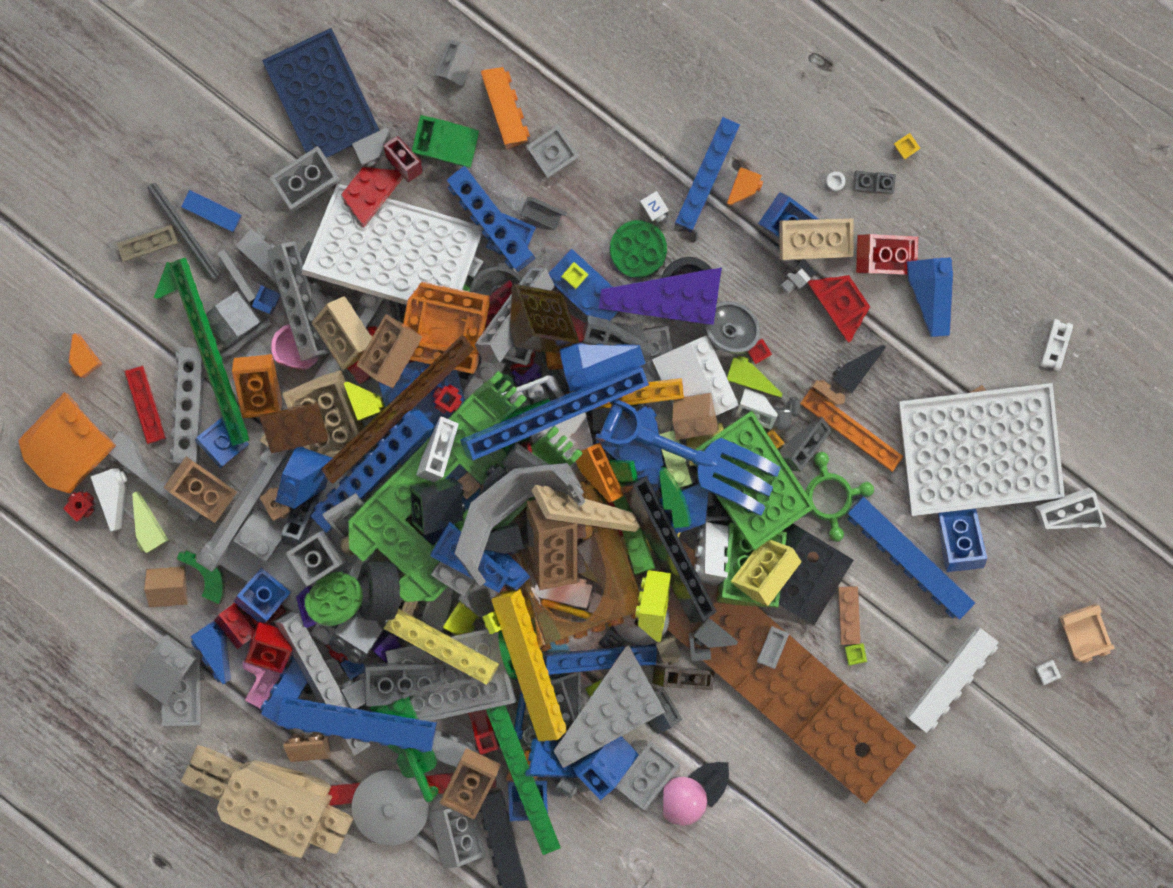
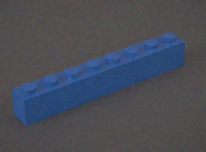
M861 497L846 513L849 516L847 519L855 527L859 525L863 529L861 533L869 540L873 538L877 542L875 546L882 553L885 551L891 555L889 559L896 566L900 564L905 569L903 573L910 579L914 577L919 582L917 586L923 592L928 590L933 595L931 599L938 606L942 604L947 608L945 612L952 619L956 617L960 620L973 607L975 602L865 497Z
M283 697L280 703L277 725L285 729L296 728L308 733L314 731L320 732L325 736L338 735L343 739L355 738L362 742L373 741L384 746L391 744L397 745L402 749L415 748L420 752L432 751L437 722Z

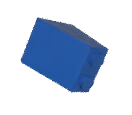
M303 447L295 448L282 473L275 502L296 508L324 490L328 479L322 468L332 457Z

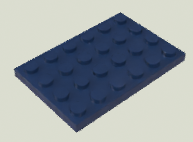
M332 28L262 60L305 153L318 146L325 157L329 158L352 147L353 143L380 131Z

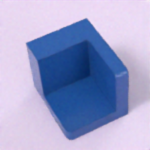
M261 285L252 307L272 315L281 295Z

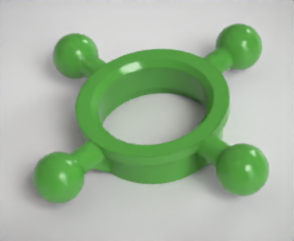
M818 452L814 456V462L819 466L820 475L809 482L805 492L813 503V491L820 482L834 480L842 485L846 493V501L838 512L825 514L816 507L810 511L815 517L830 521L829 538L833 542H839L843 539L844 532L838 526L837 519L843 517L849 511L853 496L862 495L863 497H870L874 493V486L870 482H863L859 487L851 489L849 483L843 477L834 473H828L827 464L829 456L825 452Z

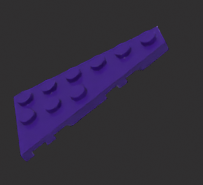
M722 267L601 289L599 309L714 325Z

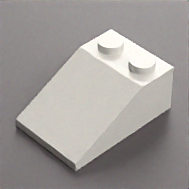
M117 468L91 476L110 531L122 529L127 490L126 482L128 481L125 472Z

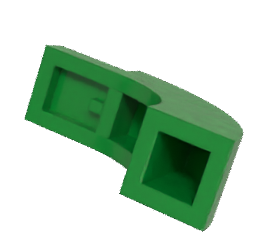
M189 550L179 552L177 560L196 568L202 574L205 582L202 597L217 604L222 603L225 594V579L219 565L211 572L196 562V553Z

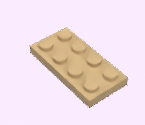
M854 218L779 221L780 260L854 257Z

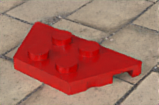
M362 167L342 192L341 196L345 204L350 207L353 215H356L360 221V225L365 227L404 177L397 170Z
M849 275L809 280L807 284L847 343L851 342L870 309V305Z

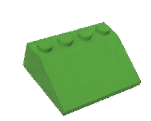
M735 523L728 525V547L725 548V556L728 557L727 564L724 563V572H728V576L719 584L717 602L741 606L778 608L780 591L769 606H766L751 599L731 582L754 551L750 548ZM781 531L770 540L785 545L787 532Z

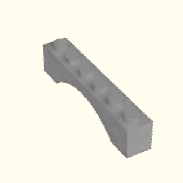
M118 432L112 440L116 446L107 456L114 462H121L123 464L122 468L128 473H135L138 476L137 480L143 485L147 486L148 484L154 488L152 492L160 498L164 496L169 500L167 503L175 510L179 508L183 511L182 515L191 522L192 520L199 521L202 514L163 488L166 484L149 471L140 455L138 443L124 432Z

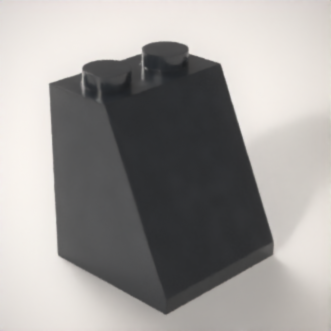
M455 478L409 485L412 523L424 535L445 528L449 522L455 524L463 521L465 506L461 495L464 494L463 485Z

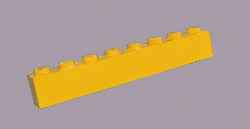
M520 589L501 591L491 600L538 741L558 740L567 732L566 724L563 721L560 706L555 697L554 688L551 684L548 670L537 642V636L525 605V599Z

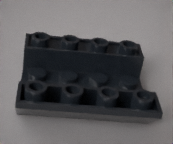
M792 523L782 532H787L785 545L794 549L801 563L781 588L779 605L815 625L854 560ZM810 552H816L818 555V560L815 563H810L807 559ZM791 585L798 587V593L795 596H790L787 592L788 587Z

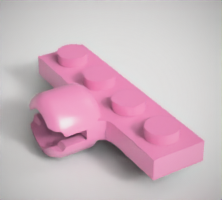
M244 659L243 669L256 676L245 701L260 708L263 702L269 698L270 691L274 684L277 683L281 673L246 663Z

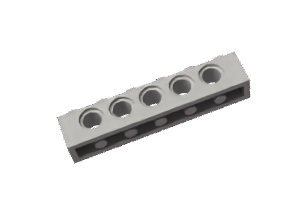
M296 241L283 243L267 250L301 361L315 359L330 353L328 347L311 323L318 315L307 277L302 274L303 264Z
M179 347V351L176 352L178 370L175 371L174 377L175 382H177V390H174L173 399L176 401V409H173L172 412L175 428H172L171 431L174 447L170 449V458L173 459V463H181L187 456L199 464L200 446L196 443L195 439L201 434L205 366L198 348ZM188 362H192L194 365V369L190 373L185 370ZM187 381L193 384L190 392L184 389V384ZM186 400H189L192 404L189 411H185L183 408V403ZM185 419L191 423L188 430L182 428V422ZM185 438L190 443L187 449L181 447V441Z

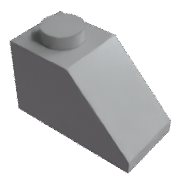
M388 128L352 144L363 167H373L382 158L384 144L387 143L390 136Z

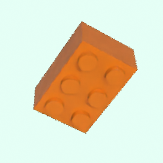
M273 355L234 358L232 374L242 418L260 417L264 414L281 411L282 397Z

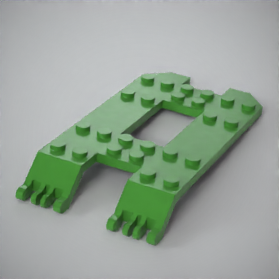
M499 371L477 388L447 418L458 423V428L444 476L439 480H444L459 464L481 484L486 476L485 471L491 465L496 466L498 463L504 469L502 460L507 454L502 449L471 460L466 457L460 441L465 437L500 423L527 399L523 394H520L511 404L507 399L517 391V388L513 386L507 393L502 395L511 384L507 380L498 390L495 389L493 385L503 377ZM553 426L546 434L531 444L532 453L549 465L568 463L570 466L582 455L579 449L574 450L568 458L563 455L573 446L571 441H568L558 450L567 439L565 435H562L555 444L549 441L559 432L556 426ZM431 436L349 519V549L364 562L378 548L404 573L399 579L400 597L405 602L434 601L448 587L431 575L439 562L430 556L437 541L432 545L405 520L411 514L409 485L431 482L417 476L421 458ZM535 496L529 498L527 501H532L535 498ZM527 501L492 529L508 525L527 506ZM469 508L463 514V521L453 524L461 532Z

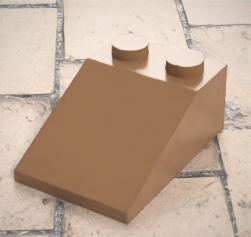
M187 456L163 487L213 523H216L237 494L236 490Z
M466 748L441 798L440 804L475 819L497 776L501 764Z

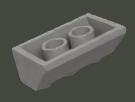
M318 146L269 177L292 212H295L341 181Z
M446 806L429 812L443 868L459 867L485 856L476 817L472 819Z

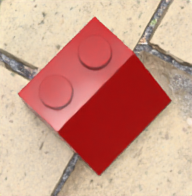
M259 622L249 644L245 662L282 673L292 652V647L277 627Z

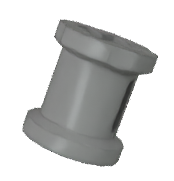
M561 777L555 788L561 789L571 799L580 787V784H575L570 779Z

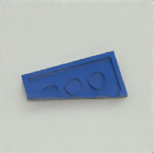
M449 522L431 551L430 556L472 578L455 555L461 531ZM483 552L478 567L479 572L486 581L483 585L499 593L509 578V574Z

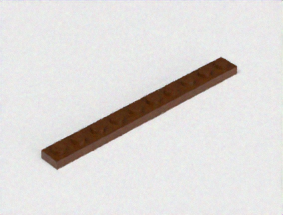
M463 334L322 468L328 481L334 484L389 432L406 413L411 411L475 350Z

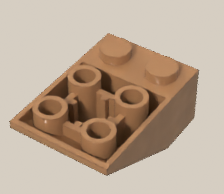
M304 732L294 733L283 744L290 762L321 760L331 757L329 736L322 735L320 732H312L310 735H305Z

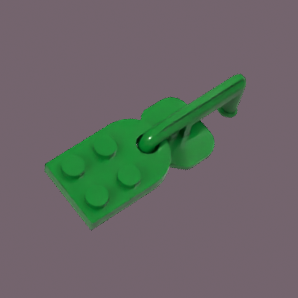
M409 697L396 700L388 705L370 707L372 712L418 719ZM387 745L390 750L399 754L397 764L402 775L407 778L415 777L424 800L428 803L431 802L438 795L439 790L436 786L429 787L424 773L431 771L437 765V758L433 749L432 751L420 752L415 748L402 749L397 745Z

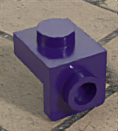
M534 363L523 376L519 375L515 370L511 373L514 377L513 381L520 387L540 379L543 372L541 367Z

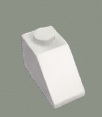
M745 388L735 417L741 418L752 411L763 427L772 429L778 414L764 395Z

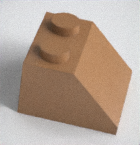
M711 393L687 396L673 401L672 422L676 440L710 435L719 430Z

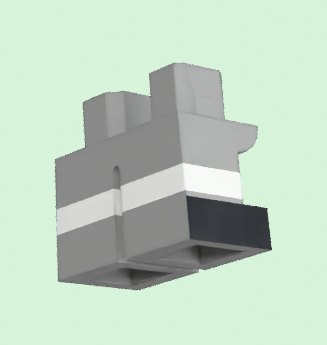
M805 259L796 265L800 270L795 275L793 273L785 275L787 280L780 287L787 294L794 288L799 290L817 273Z

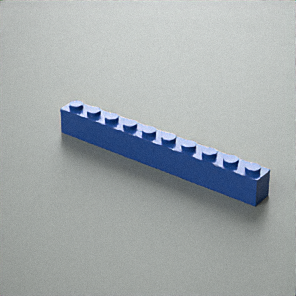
M638 366L591 386L566 394L465 437L460 441L466 457L475 460L646 387L649 384L643 367Z

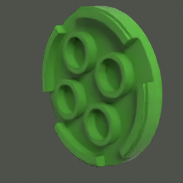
M343 572L329 573L317 580L310 592L306 594V611L311 619L320 625L334 626L350 619L359 609L363 599L361 585L355 577L343 574Z

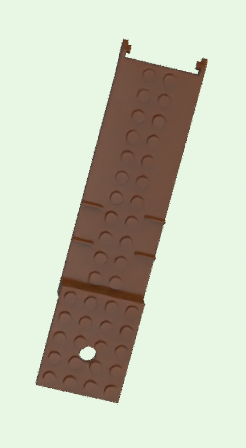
M680 539L694 566L697 563L695 551ZM703 584L717 611L709 618L733 636L738 643L732 646L710 648L711 659L702 661L866 804L916 748V745L792 636H788L775 669L758 663V657L771 626L782 631L785 630L757 606H741L717 602L719 584L717 586ZM670 585L667 607L669 611V625L667 630L690 649L688 633L693 634L702 622L690 623ZM630 586L628 589L626 587L622 588L625 593L634 590ZM694 641V648L701 647ZM858 743H866L868 745L869 751L865 756L860 757L855 754V746Z

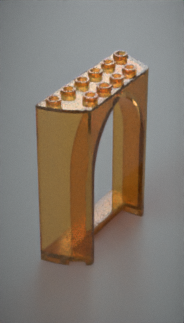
M580 482L581 489L584 492L582 494L584 499L609 506L606 498L590 482ZM527 506L513 520L526 516ZM592 526L603 558L606 581L604 593L597 609L585 622L568 621L550 611L539 599L530 578L518 588L525 599V605L530 615L541 652L552 649L551 645L554 644L556 646L567 644L570 642L569 639L573 637L574 639L584 638L588 636L587 632L597 633L606 630V625L617 626L623 624L626 618L637 619L635 614L636 607L641 606V603H638L640 592L618 529ZM522 553L510 555L528 573Z

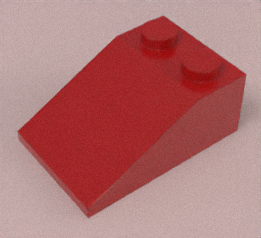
M857 235L856 273L908 275L907 262L918 260L917 236Z

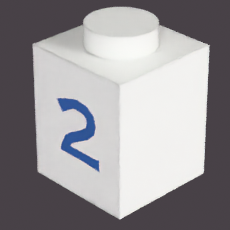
M657 191L640 201L651 222L656 220L659 223L667 218L666 214L669 210Z

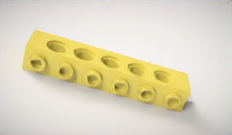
M398 609L395 618L388 620L384 627L389 632L486 685L492 680L499 666V663Z

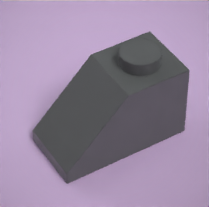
M710 618L703 621L693 633L696 637L694 641L701 647H704V645L708 648L732 646L738 643L733 636Z

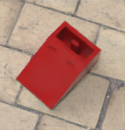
M233 603L214 619L237 650L252 639L259 623L236 603ZM280 605L265 624L270 625L286 612L285 608Z

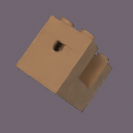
M537 500L527 501V518L534 533V546H527L528 562L539 590L576 584L577 523L546 519Z

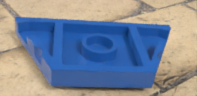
M699 484L681 490L690 513V527L674 528L672 509L664 510L676 534L706 523L709 491L700 488ZM659 498V501L664 509L663 498Z
M537 737L532 739L531 753L528 758L531 763L530 768L526 770V776L579 778L572 768L575 762L563 768L554 752L562 738L549 741H538Z

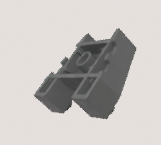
M587 315L583 330L584 342L603 345H640L643 355H651L649 344L607 319Z

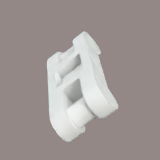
M1053 320L1040 367H1051L1054 371H1060L1073 324L1060 323V320ZM1058 330L1064 331L1063 336L1057 335ZM1051 354L1057 355L1055 361L1050 360Z

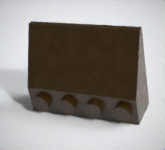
M519 284L512 285L510 331L516 347L560 354L561 348L580 343L562 292Z

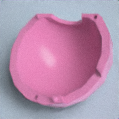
M290 324L283 326L275 333L272 339L271 351L278 364L293 369L306 370L317 362L318 358L301 361Z
M687 777L673 778L668 781L664 786L663 817L672 824L680 826L691 825L698 821L705 813L707 806L706 792L701 784Z

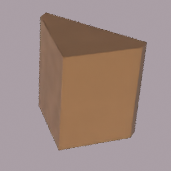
M185 566L146 569L144 591L149 608L188 605Z

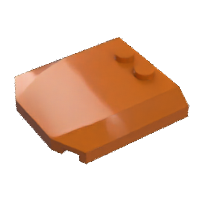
M422 281L407 301L404 325L422 336L410 360L432 364L463 334L475 350L454 370L474 374L480 356L475 343L485 330L489 296Z
M64 392L18 441L23 460L48 487L70 494L116 445L79 408L80 406L71 396Z

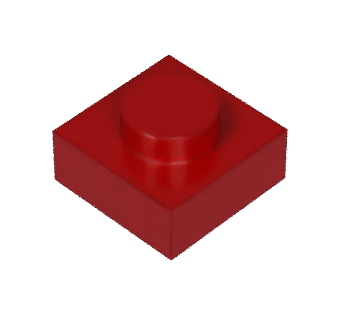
M763 338L758 340L756 345L748 351L755 364L772 355Z

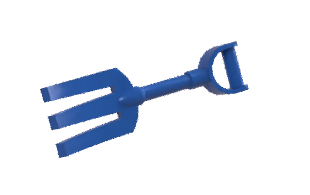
M617 399L610 402L612 406L601 433L595 436L596 440L617 448L628 446L636 440L692 461L693 464L698 466L697 477L700 488L727 499L756 515L762 516L765 509L763 504L712 477L713 473L746 486L764 496H770L773 486L720 456L723 454L773 477L778 476L780 466L723 438L712 442L704 452L694 450L641 426L640 415L629 404ZM624 410L634 419L635 432L625 440L612 439Z

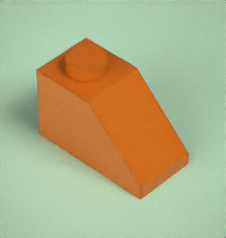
M740 167L726 206L730 207L754 196L756 191L760 192L764 182L760 180L762 175Z
M73 334L69 363L72 366L70 370L76 377L85 378L100 367L102 362L80 334Z

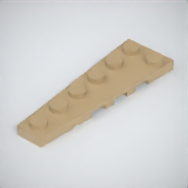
M535 485L532 489L546 519L636 532L640 527L632 512L584 499L586 502L579 507L567 494L553 490L549 486Z

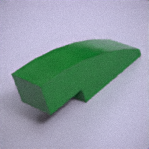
M665 467L661 468L659 473L664 510L672 509L674 528L690 527V513L681 488L671 473Z

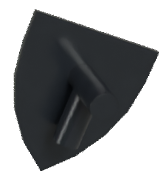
M714 762L703 765L687 777L701 784L706 792L707 804L711 808L718 802L727 787L729 779L728 762Z

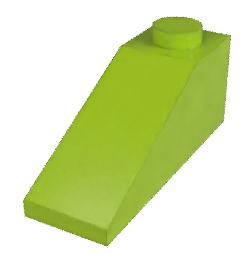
M738 356L737 359L732 358L727 374L729 382L779 398L782 397V393L752 363L748 362V358Z

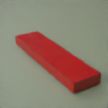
M144 366L124 371L147 444L167 439Z

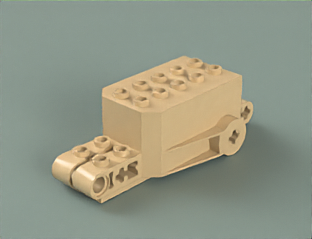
M196 746L190 760L191 764H188L181 782L219 800L217 810L222 822L265 841L270 846L289 856L302 858L310 844L330 853H338L345 838L343 835L347 834L353 817L329 805L333 797L328 794L331 788L329 783L304 772L258 760H252L243 764L209 747Z

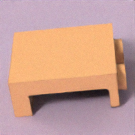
M1093 604L1059 617L1074 659L1078 662L1081 661V663L1093 660L1092 657L1096 655L1100 657L1111 653L1110 650L1115 649L1108 637L1100 615L1102 611L1098 604Z

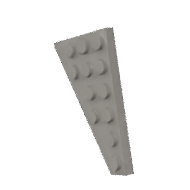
M629 645L624 648L554 749L563 768L665 712Z

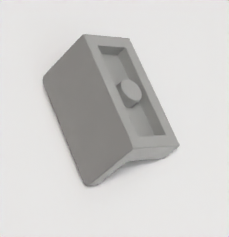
M449 39L435 75L463 86L476 50L462 42Z

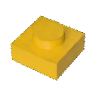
M911 133L893 144L903 160L921 149Z

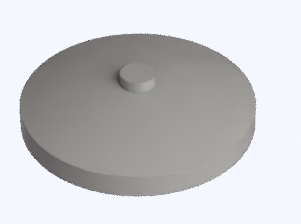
M381 769L371 773L358 785L352 800V815L356 826L368 839L382 845H399L413 839L424 827L429 812V803L424 800L415 777L407 778L402 775L399 769Z

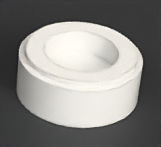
M832 172L826 178V186L831 191H839L845 185V177L840 172Z

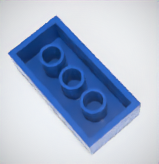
M573 249L549 272L555 287L586 316L589 315L611 321L617 315V311L599 309L601 289L613 286ZM573 262L589 274L577 289L561 277Z

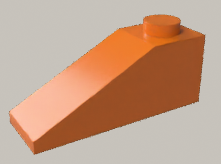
M600 442L581 450L582 455L575 462L582 475L609 503L624 496Z

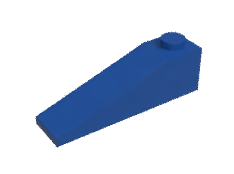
M951 257L908 261V282L914 290L916 302L920 305L923 313L922 317L930 337L950 336L953 286Z

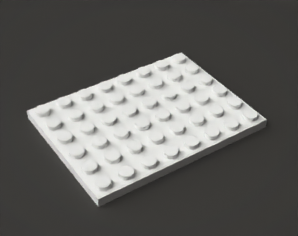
M337 183L302 268L303 275L407 305L409 297L422 281L463 290L482 236L481 231L484 230L481 225L387 198L368 224L362 227L356 215H353L350 207L342 199L341 194L347 186Z
M1053 383L898 401L912 516L1065 497Z

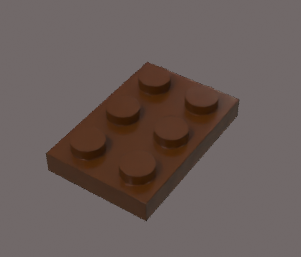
M317 402L260 416L271 454L328 440Z

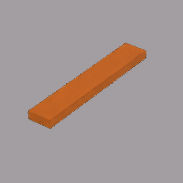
M812 388L800 402V405L818 418L823 417L831 428L891 472L894 471L904 457Z

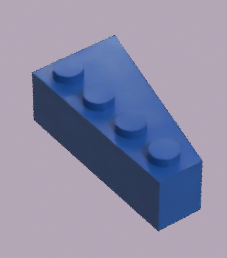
M623 414L620 416L612 439L625 440L635 432ZM634 440L628 446L617 448L600 442L602 448L616 460L634 461L637 478L647 476L655 492L661 486L659 473L661 468L644 443Z
M293 655L290 658L292 663L289 668L285 666L280 674V677H282L280 683H275L270 691L272 694L269 701L265 700L260 707L262 711L261 718L282 729V726L277 724L280 703L283 697L299 699L305 689V685L308 684Z

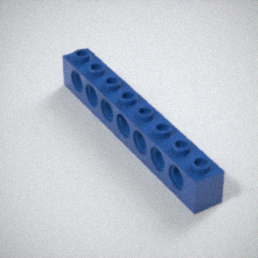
M420 410L406 413L402 417L404 421L400 425L396 424L389 431L391 434L387 438H382L376 444L378 446L376 450L369 451L364 456L365 461L362 464L358 463L351 469L353 473L349 477L345 476L339 482L340 486L337 489H332L326 495L327 499L324 502H319L314 507L315 512L311 517L325 533L333 530V528L322 514L330 510L331 505L335 507L346 500L344 492L348 495V498L356 493L363 500L435 427ZM407 427L411 429V436L407 433ZM394 440L398 442L399 448L394 446ZM382 453L386 457V462L383 461L381 458ZM369 466L373 469V474L369 472ZM356 479L360 481V487L356 484Z

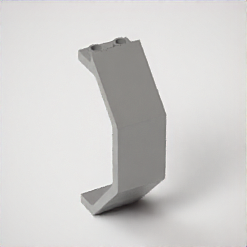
M568 463L514 468L471 502L455 555L479 586L486 582L478 567L491 529L529 498L534 497L532 489L535 485L549 486L553 490L563 492L579 507L586 502L582 496L584 492L580 488L581 485Z

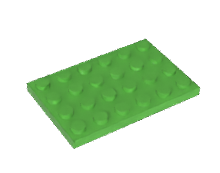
M752 411L694 449L704 452L712 442L723 438L781 467L778 476L773 477L723 454L720 456L773 486L770 496H764L746 486L713 473L712 477L741 491L765 506L762 516H759L716 495L752 550L757 549L815 508Z

